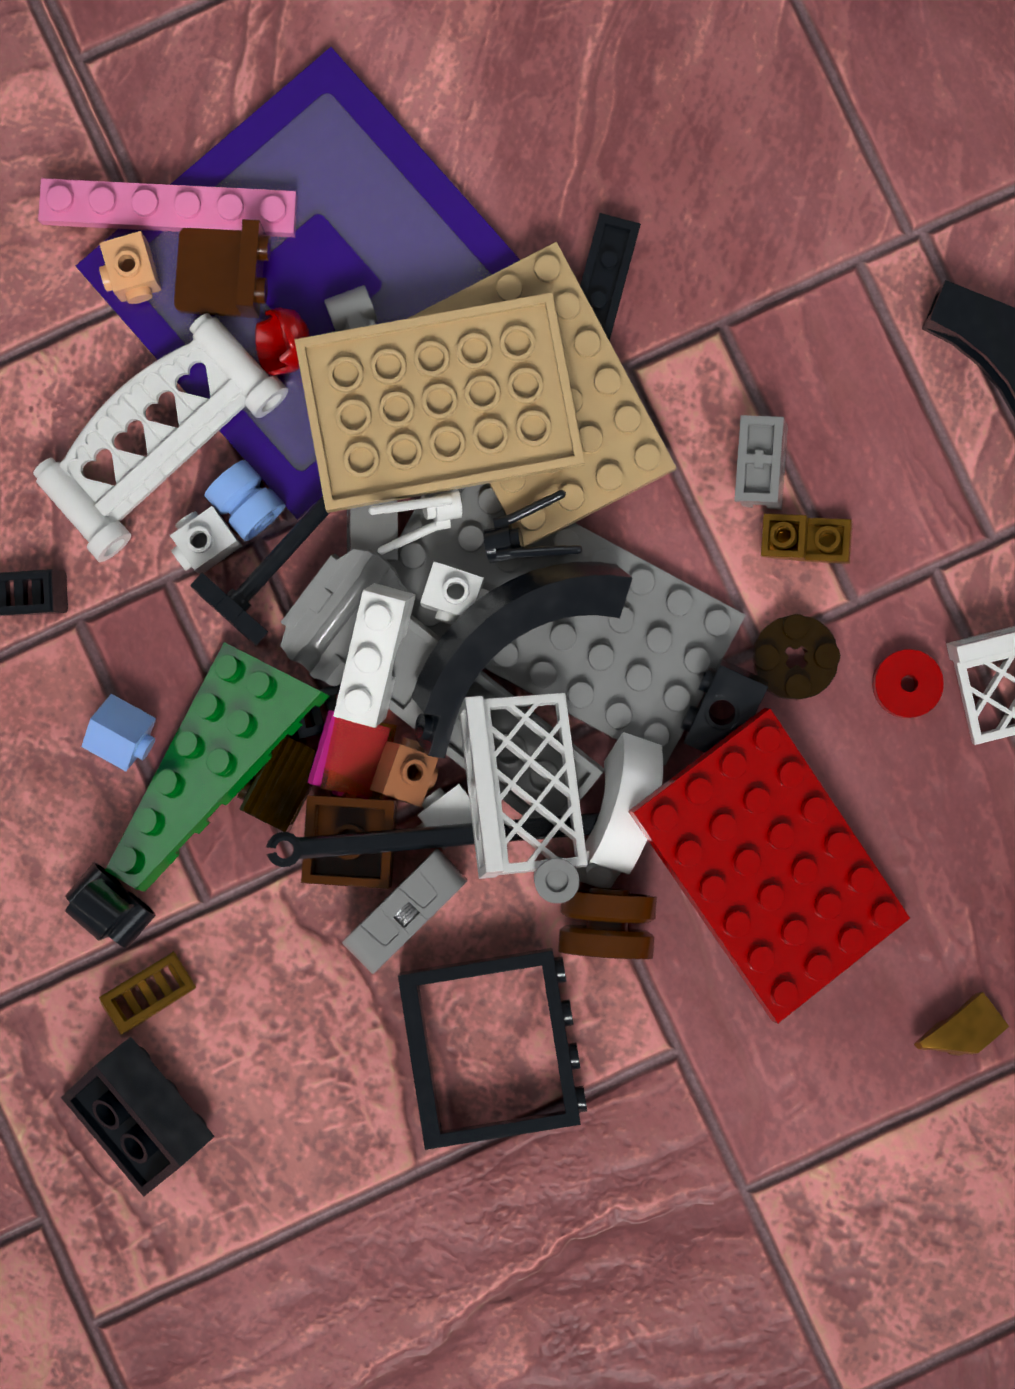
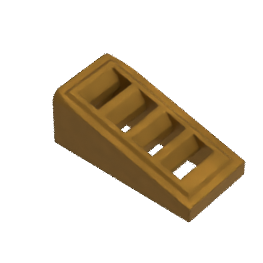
M173 951L101 995L99 1001L120 1036L196 989V986ZM168 967L180 987L174 992L160 972ZM150 977L154 978L165 996L157 1001L145 981ZM138 986L149 1004V1007L145 1010L141 1009L130 991ZM120 996L124 997L134 1014L128 1020L116 1002V999Z

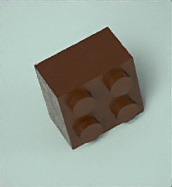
M307 795L304 837L396 829L398 801ZM394 852L303 859L301 883L389 889L392 887Z

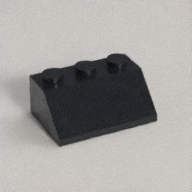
M129 1037L99 1061L61 1097L143 1197L178 1170L215 1137L207 1128L204 1119L194 1112L180 1096L175 1084L165 1078L151 1061L148 1052L139 1046L132 1037Z

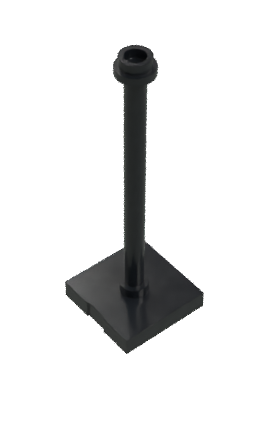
M323 495L237 590L231 588L226 594L203 573L190 585L192 590L255 646L263 640L268 631L247 613V610L252 606L249 601L330 514L326 512Z

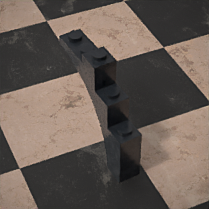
M945 280L935 294L922 330L951 344L973 361L999 390L1015 419V307Z

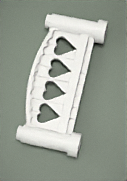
M209 313L201 315L191 325L190 331L193 334V340L189 344L170 352L144 368L121 386L98 409L80 432L61 462L48 458L40 463L33 472V475L37 478L36 483L89 542L87 549L98 562L110 559L129 542L131 533L120 521L245 406L256 418H261L274 410L288 393V388L275 375L269 376L217 317H212ZM196 363H203L206 366L210 399L180 392L177 388L178 379L183 375H190V369ZM164 392H172L175 396L178 428L149 421L146 418L148 406L158 404L159 397ZM138 420L143 424L147 457L118 450L115 447L114 440L116 436L127 432L128 425L133 421ZM103 449H108L112 453L116 480L115 486L87 479L83 473L84 466L90 461H96L97 454Z

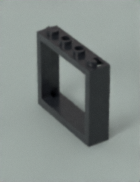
M547 948L405 971L398 974L425 1150L581 1125L579 1113L587 1112L584 1087H575L572 1070L580 1069L576 1042L569 1044L567 1042L565 1026H572L573 1018L570 1000L561 1001L558 983L566 982L562 956L554 958L553 949ZM542 966L565 1111L442 1131L419 985Z

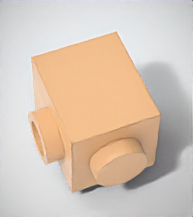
M141 231L99 243L105 265L100 266L99 271L107 292L113 290L121 302L127 301L129 304H138L150 300L153 297L152 293L162 291L149 243Z

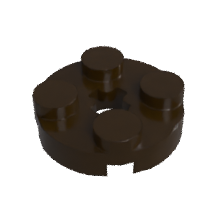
M793 614L774 620L760 632L754 643L753 667L755 675L768 680L767 691L782 699L801 700L818 695L830 685L837 673L841 655L833 634L824 624L812 617ZM788 647H791L793 650L801 647L805 651L803 659L806 664L803 668L798 665L789 668L786 665L789 657L785 651Z

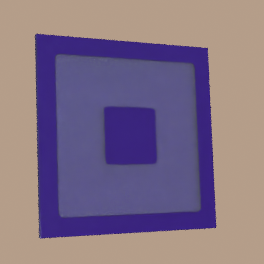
M332 47L327 49L170 184L296 191L298 195L295 238L271 236L270 260L264 261L263 277H267L268 294L266 304L260 305V318L211 315L220 320L259 365L255 346V328L257 323L271 317V315H265L266 310L280 307L295 310L306 323L310 336L336 332L324 300L365 285L378 320L375 323L381 324L407 319L520 261L517 255ZM117 229L105 241L138 231L142 232L149 243L162 291L152 293L153 297L150 300L138 304H129L127 301L121 302L113 290L107 292L99 271V267L105 265L100 245L75 266L158 360L170 352L189 344L193 340L190 327L197 318L203 315L180 313L174 306L180 232ZM196 363L191 367L190 375L181 376L177 383L188 394L210 399L206 366L203 363ZM300 369L292 373L275 375L288 388V393L274 410L261 418H256L245 406L219 430L259 474L266 485L284 502L287 509L297 520L308 512L323 495Z

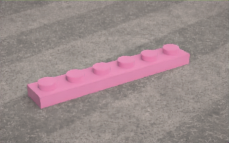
M41 178L38 221L42 225L180 232L183 228L241 231L242 219L260 220L266 235L295 238L298 195L296 191Z

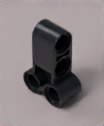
M95 862L65 895L66 899L70 902L65 912L98 941L110 937L124 948H128L156 916L155 912L132 892L126 890L116 877L106 872L104 867Z

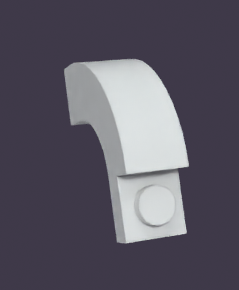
M625 732L621 734L604 761L605 792L596 824L585 842L588 865L576 868L580 882L599 888H611L621 872L630 874L647 838L628 811L662 786V745Z

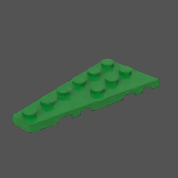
M224 642L105 871L134 889L145 892L180 855L179 849L194 833L200 834L209 825L208 818L221 804L227 805L272 758V750L287 734L292 736L303 725L301 722L302 718L315 705L320 707L329 695Z

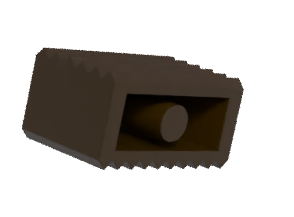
M286 735L272 750V758L259 770L256 777H253L238 793L237 798L243 800L239 809L283 832H290L307 799V795H309L313 787L312 784L307 782L317 750Z

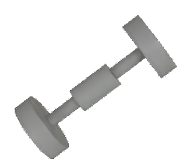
M557 856L558 858L549 860L545 858L543 860L547 861L542 863L537 871L534 872V883L538 894L544 900L551 903H564L570 900L576 894L579 887V874L576 868L567 860L561 859L563 857Z

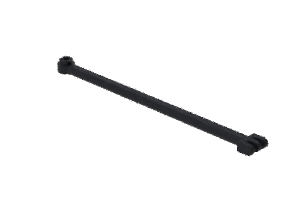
M599 813L581 814L584 836L591 834ZM569 816L564 823L571 828ZM545 817L528 818L521 827L538 840L545 839L554 825ZM515 819L513 821L518 823L520 819ZM472 823L296 837L289 832H278L271 836L266 848L276 849L279 842L288 841L293 847L292 854L287 858L279 857L276 852L266 855L274 865L290 867L299 859L475 844ZM504 824L505 836H507L512 829ZM558 830L552 838H562L568 836L565 835L561 830ZM516 833L509 842L525 840Z

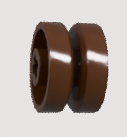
M591 887L589 890H577L570 900L561 903V913L568 918L587 920V925H566L559 929L558 952L599 958L653 959L654 936L646 930L628 928V923H649L655 920L657 897L629 893L630 890Z

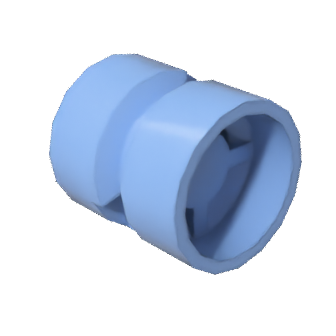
M241 460L224 471L209 486L204 496L221 515L229 513L228 523L244 541H249L272 524L283 512L286 505L270 488H260L262 478L246 460Z

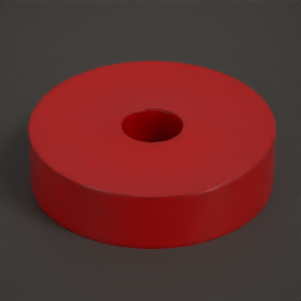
M905 649L888 655L879 663L873 675L872 687L878 704L886 712L899 718H914L928 713L937 705L943 693L944 679L939 665L932 657L919 650ZM904 676L911 677L915 682V687L911 692L905 691L901 686V680Z

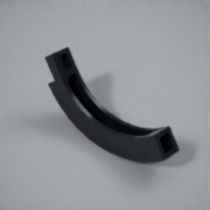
M604 562L555 564L513 578L493 589L471 605L444 633L430 653L419 674L411 696L423 711V713L419 714L415 723V737L427 755L445 758L456 718L469 688L483 668L504 647L534 628L563 618L598 615L620 619L632 577L617 564Z

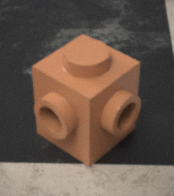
M403 737L401 744L386 741L369 790L422 807L426 793L431 791L436 783L438 776L436 764L439 758L428 756L417 741Z

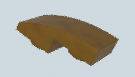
M764 514L761 557L850 564L853 522L851 519L808 518L807 515Z

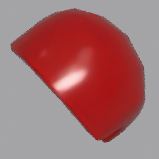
M281 307L266 310L265 315H271V317L257 323L255 328V346L258 361L269 376L295 372L300 367L294 339L310 337L309 329L295 310Z

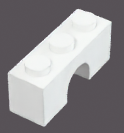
M376 583L363 590L334 717L376 728L386 719L396 677L392 676L393 664L400 642L407 633L416 594Z

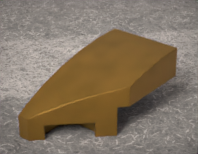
M984 992L974 994L948 1019L937 1022L914 1045L919 1050L930 1049L948 1052L950 1055L957 1056L964 1054L973 1055L987 1047L1009 1025Z

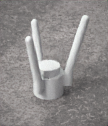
M459 490L422 495L421 499L369 507L368 512L371 515L422 509L426 520L433 519V522L380 546L378 553L381 555L386 554L430 533L451 528L450 520L462 517V502Z

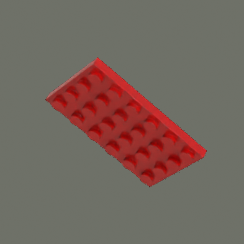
M763 708L628 811L769 1018L777 1024L910 919L771 708Z

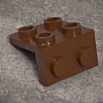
M242 219L241 231L183 228L180 231L174 306L177 311L188 314L209 313L210 315L260 318V305L266 304L268 294L267 277H263L264 261H269L271 255V236L265 234L260 220Z

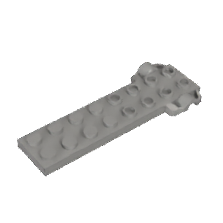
M354 548L342 557L336 554L331 555L281 621L286 628L280 646L287 654V657L303 665L314 679H320L332 686L341 684L363 590L376 583L408 592L396 574L395 568L386 559L371 550ZM411 614L406 636L400 642L393 664L392 676L396 677L388 709L415 729L417 717L423 711L411 696L419 674L440 637ZM483 671L479 673L465 696H483V699L514 697ZM528 707L518 708L524 714L529 710ZM506 709L490 710L492 726L506 737L520 721ZM533 712L529 716L548 733L553 729L551 725ZM458 713L446 755L466 770ZM523 724L510 741L531 756L543 742V739ZM557 731L553 737L560 742L559 732ZM494 738V746L496 751V749L500 746L501 743ZM548 743L535 758V761L553 776L563 766L562 754ZM572 743L580 801L605 769ZM506 747L496 757L497 769L511 780L525 764ZM528 767L516 784L536 800L549 782L531 767ZM563 773L558 780L561 781L564 785H566L565 776ZM499 781L501 794L502 791L506 788V786ZM554 786L540 802L541 805L555 816H563L569 808L567 797ZM512 790L503 798L507 804L522 816L530 807ZM534 810L528 818H539L543 816L536 810Z

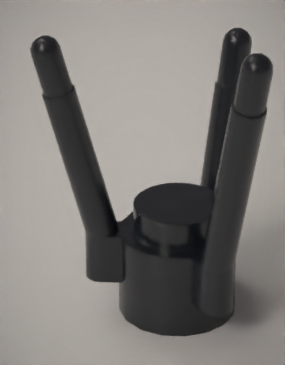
M559 490L509 515L493 518L494 528L485 529L483 532L484 545L489 562H502L518 557L580 554L582 552L580 545L524 547L520 528L512 529L511 524L565 498L566 492Z

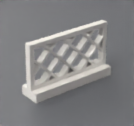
M1015 626L946 643L949 659L954 662L972 744L977 745L1015 735V724L1008 725L1012 717L1015 719V699L1010 707L1006 708L990 698L1003 676L1015 683V677L1006 672L1015 658ZM1004 659L1000 667L991 663ZM984 664L996 673L984 693H981L971 687L967 668ZM973 694L980 697L976 705L974 703ZM988 702L1003 711L1005 715L996 729L981 732L978 716Z
M556 693L483 699V696L465 697L459 710L479 879L495 878L498 875L536 872L539 866L547 861H534L540 853L548 860L558 858L545 847L558 830H561L573 840L575 857L561 859L567 860L575 868L587 866L566 694ZM555 705L558 723L550 733L529 718L537 706ZM530 707L525 714L518 708ZM506 709L520 721L506 737L492 726L490 710ZM523 724L543 739V742L531 756L510 741ZM558 730L560 742L553 737ZM494 738L501 743L500 746L496 749V751L494 746ZM547 743L562 754L563 766L555 776L535 761V758ZM504 747L525 763L512 780L497 769L496 757ZM528 767H531L549 782L536 800L516 784ZM563 773L565 776L566 785H564L561 781L558 780ZM499 781L506 786V788L502 791L501 794ZM553 786L564 794L568 800L569 808L560 819L540 804ZM510 790L530 805L518 823L514 822L502 811L501 801ZM534 810L554 825L553 829L541 843L521 827ZM569 816L571 828L564 823ZM504 824L512 829L507 836H505ZM516 833L536 849L527 862L509 863L507 844Z

